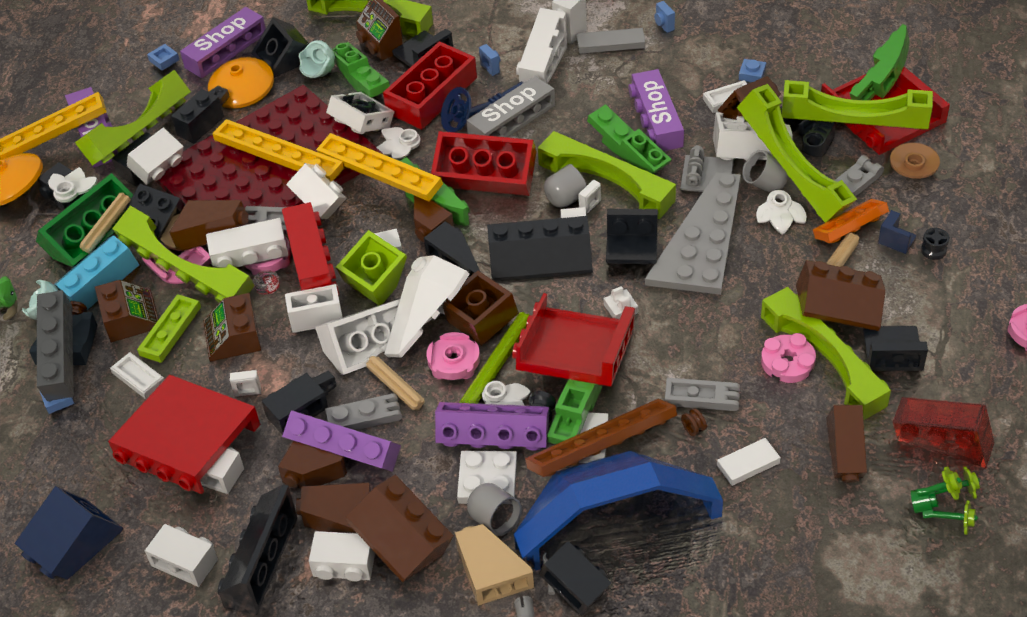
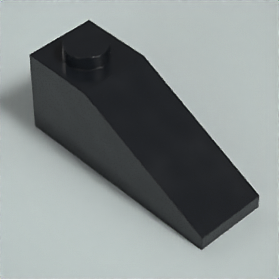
M443 222L424 237L427 256L435 255L466 270L469 273L467 279L477 270L480 271L459 228Z

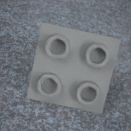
M694 146L690 150V155H685L680 190L703 192L716 172L732 174L733 160L706 157L701 146Z

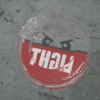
M271 270L261 271L253 279L255 290L259 294H272L280 286L278 275Z

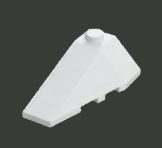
M435 255L419 257L413 262L412 270L405 281L384 355L387 357H403L423 334L421 327L432 318L435 320L440 314L437 309L446 299L451 301L457 295L469 276L466 270Z
M400 299L315 327L324 354L341 375L366 367V363L371 356L376 357L380 353L385 352Z

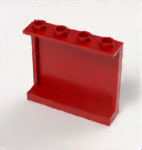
M903 67L897 81L885 97L881 98L875 95L871 100L897 97L906 94L908 89L933 90L907 68ZM866 74L833 90L824 83L822 84L821 92L839 98L851 99L850 92L853 86L859 83ZM933 91V106L928 129L854 123L844 124L860 137L869 148H872L877 154L881 155L946 123L950 104Z
M543 293L540 301L534 304L533 315L528 316L526 329L521 330L519 343L515 342L512 358L516 359V370L612 387L634 330L635 308L625 306L620 319L548 308L547 293Z
M169 374L108 442L113 451L114 459L119 463L129 464L143 473L148 472L156 475L164 482L170 481L178 484L186 491L192 490L203 494L204 489L200 481L244 428L255 432L261 424L255 406Z

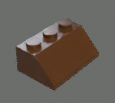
M805 261L796 283L803 316L876 331L880 330L886 291L881 275L872 271L853 270L847 266L829 265L823 261Z
M396 474L374 487L345 518V521L402 582H405L440 558L454 537Z

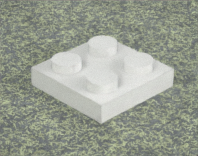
M461 451L457 493L458 504H467L472 491L484 483H493L515 497L517 451ZM506 500V501H504L502 504H512V503H511L509 500Z

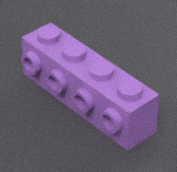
M439 402L435 411L436 443H443V445L448 447L458 446L459 444H470L474 448L494 445L501 449H511L517 446L525 447L528 450H540L547 447L549 407Z

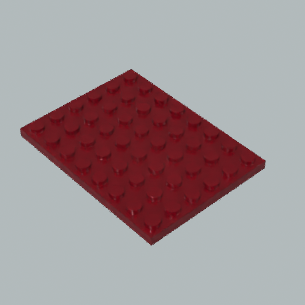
M304 84L236 121L238 124L317 152L316 149L326 137L332 133L383 154L364 136L353 132L350 126L335 121L333 116L326 113L328 105ZM213 135L184 150L181 162L175 167H169L164 175L156 181L168 194L181 198L185 205L189 200H241L244 209L246 206L291 207L304 204L286 185L298 171L215 141ZM344 166V169L333 181L341 186L361 173Z

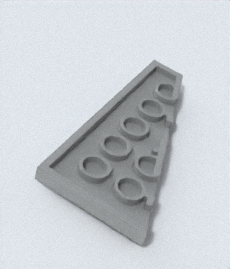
M715 173L658 258L657 263L654 264L646 276L645 286L721 295L741 175Z

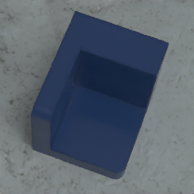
M891 210L881 225L878 244L907 254L916 240V234L898 228L901 213Z

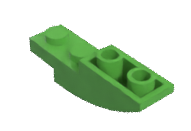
M902 24L897 31L890 35L885 44L875 51L873 55L875 66L871 67L866 76L853 86L850 92L851 100H871L875 95L884 98L893 87L903 70L909 51L910 40L906 25Z
M349 42L340 43L332 49L336 65L357 92H362L372 98L383 93L390 86L389 81L369 65L367 57Z
M606 104L588 115L587 122L603 136L602 143L629 164L654 174L671 162L672 159L640 129L632 130Z
M407 157L400 160L403 163L420 169L417 164H413ZM443 183L431 200L452 213L453 224L469 225L468 213H470V209L467 203L456 196L452 187H447ZM405 192L406 196L414 203V195Z
M568 380L555 407L556 415L547 434L548 443L558 444L581 433L589 410L593 411L603 385Z

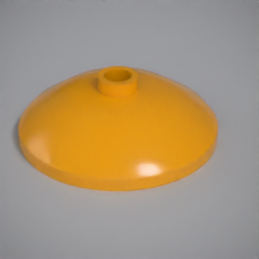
M252 57L236 58L216 69L209 79L208 92L216 86H221L228 90L230 96L222 107H247L260 101L270 92L274 83V74L271 67L263 60Z
M21 153L0 160V206L20 197L37 181L43 169V162L36 154Z

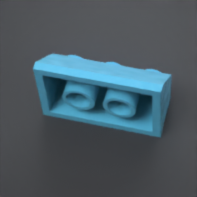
M113 235L54 285L60 291H64L69 301L83 303L88 310L98 301L95 286L123 280L139 266V263L130 249Z

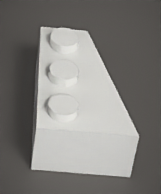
M716 112L713 131L716 157H720L723 160L739 158L747 161L758 150L772 154L750 124L745 122L744 117L737 116V120L723 118V113ZM785 124L790 137L792 138L793 134L791 131L790 125ZM760 156L758 160H766V156Z

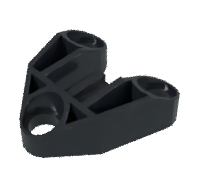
M783 118L784 123L790 125L792 133L798 130L799 135L803 137V152L814 157H822L826 154L835 136L836 122Z

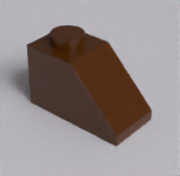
M414 195L415 234L419 240L424 242V237L443 222H447L454 227L451 212L432 200L427 201Z
M296 441L292 442L278 465L282 482L291 488L323 485L343 478L347 473L343 456Z

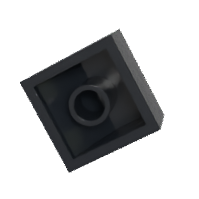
M273 17L251 54L254 58L265 61L271 67L275 78L300 66L299 53L309 43L292 24Z

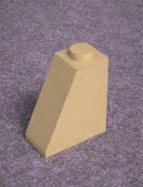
M483 524L469 526L455 532L457 549L478 606L534 588L531 567Z

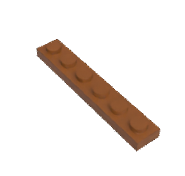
M658 398L525 458L527 469L542 477L552 476L556 471L566 466L576 465L579 460L597 455L603 449L612 445H619L629 437L643 434L645 430L653 426L666 423L667 420L677 416L676 406Z

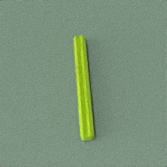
M520 312L459 403L478 404L482 398L485 386L493 381L513 351L515 342H519L521 330L526 329L529 314Z

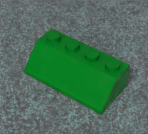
M111 173L39 229L36 242L54 260L74 267L89 255L80 248V243L118 194L124 193L130 199L133 194ZM122 214L112 225L109 231L105 234L102 240L98 243L95 249L98 246H100L104 241H106L109 237L115 234L112 228L119 221Z

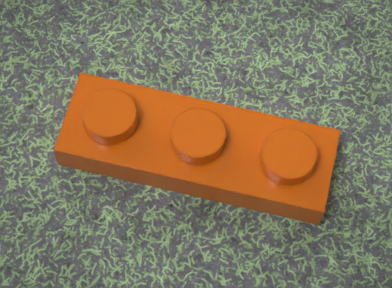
M870 199L813 229L814 237L827 243L838 242L842 236L860 230L861 226L868 222H875L880 219V216L889 212L887 202Z

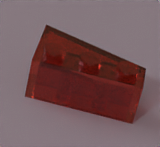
M902 397L893 420L898 441L987 468L995 442L986 405Z

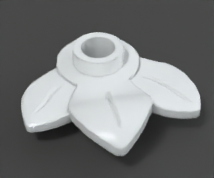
M400 127L386 128L381 130L386 141L376 148L383 155H392L393 159L398 160L405 158L410 154L411 150L417 148L421 143L419 134L413 129L404 130Z
M78 167L65 177L59 174H52L48 184L54 191L53 194L57 201L70 202L78 195L92 189L97 183V178H86L83 170Z
M774 190L769 193L766 202L760 205L756 212L758 223L770 221L772 226L781 235L787 232L793 221L805 224L807 218L802 205L792 201L790 195L783 190ZM775 199H780L783 202L779 203Z
M492 381L485 386L482 398L485 404L525 406L522 400L529 396L530 390L518 383L504 385L500 381Z

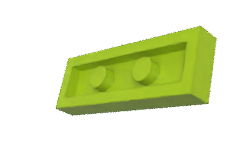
M177 294L138 347L139 356L162 363L201 309L200 302Z

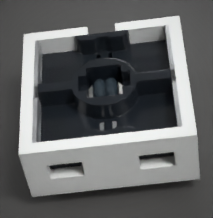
M355 92L348 95H332L326 113L333 116L335 121L350 126L353 132L364 134L368 131L390 128L395 111L362 92Z

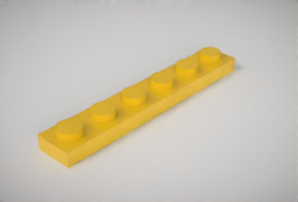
M96 92L1 138L0 160L26 152L107 113L103 97L99 92Z
M227 119L212 133L215 141L299 171L305 163L318 164L326 171L325 177L330 182L344 169L343 161Z
M332 133L316 149L318 153L343 161V166L427 201H430L443 185L442 179L438 176Z

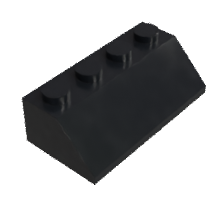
M587 216L487 225L491 276L495 282L593 273Z
M283 484L261 495L257 506H253L247 529H243L241 532L240 545L236 553H233L230 557L229 570L225 578H222L218 585V595L224 608L254 615L258 614L298 518L288 485Z

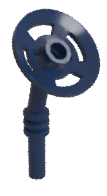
M523 82L517 83L503 93H497L492 98H489L488 102L471 107V96L465 88H454L449 92L442 106L441 122L443 128L447 132L456 133L460 131L467 123L468 118H471L507 93L516 89ZM461 94L466 96L467 101L462 100ZM453 120L458 123L455 128L450 124Z

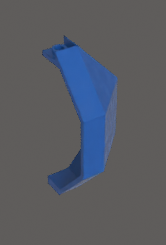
M628 451L556 471L514 533L515 550L519 549L522 558H525L526 561L531 560L536 571L541 569L539 548L584 510L651 491L662 490L701 499L712 520L722 517L723 499L712 477Z

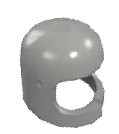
M758 150L744 163L743 179L757 188L771 193L774 190H782L788 183L789 176L776 158L768 152ZM760 156H766V165L757 180L752 181L750 178L752 166L755 165Z
M568 164L546 179L544 192L550 203L556 207L563 208L579 200V193L587 185L580 172L572 164Z
M484 483L477 486L467 500V510L470 517L479 524H483L496 536H503L509 533L513 528L515 529L520 521L522 506L519 500L493 483ZM509 500L513 506V513L510 519L498 529H492L491 520L494 512L504 501Z

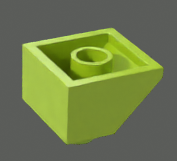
M368 230L340 261L336 269L345 283L377 305H382L397 288L407 256Z

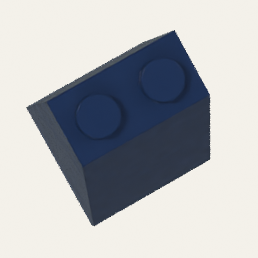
M55 486L14 544L23 550L21 555L26 560L41 565L39 570L51 579L58 576L68 580L120 534L123 527L89 500Z

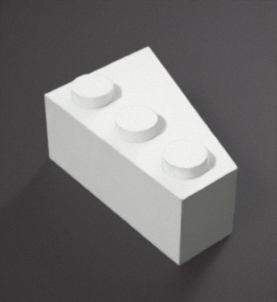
M545 8L539 9L522 59L517 64L516 74L519 75V82L522 81L524 83L537 76L547 84L549 83L567 48L566 12Z

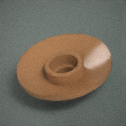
M905 143L897 146L891 152L890 164L902 176L921 179L933 175L938 170L940 158L937 152L927 145Z

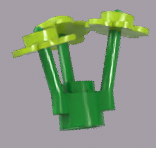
M946 466L944 471H942L944 482L926 488L911 490L914 512L923 513L924 519L936 517L964 520V535H968L970 526H975V521L978 517L976 516V509H971L970 500L966 501L964 514L933 511L934 507H939L937 494L949 492L954 500H958L960 489L967 487L972 498L977 499L976 490L980 489V479L977 478L975 472L971 473L966 466L963 467V481H961L956 472L950 471L949 467Z

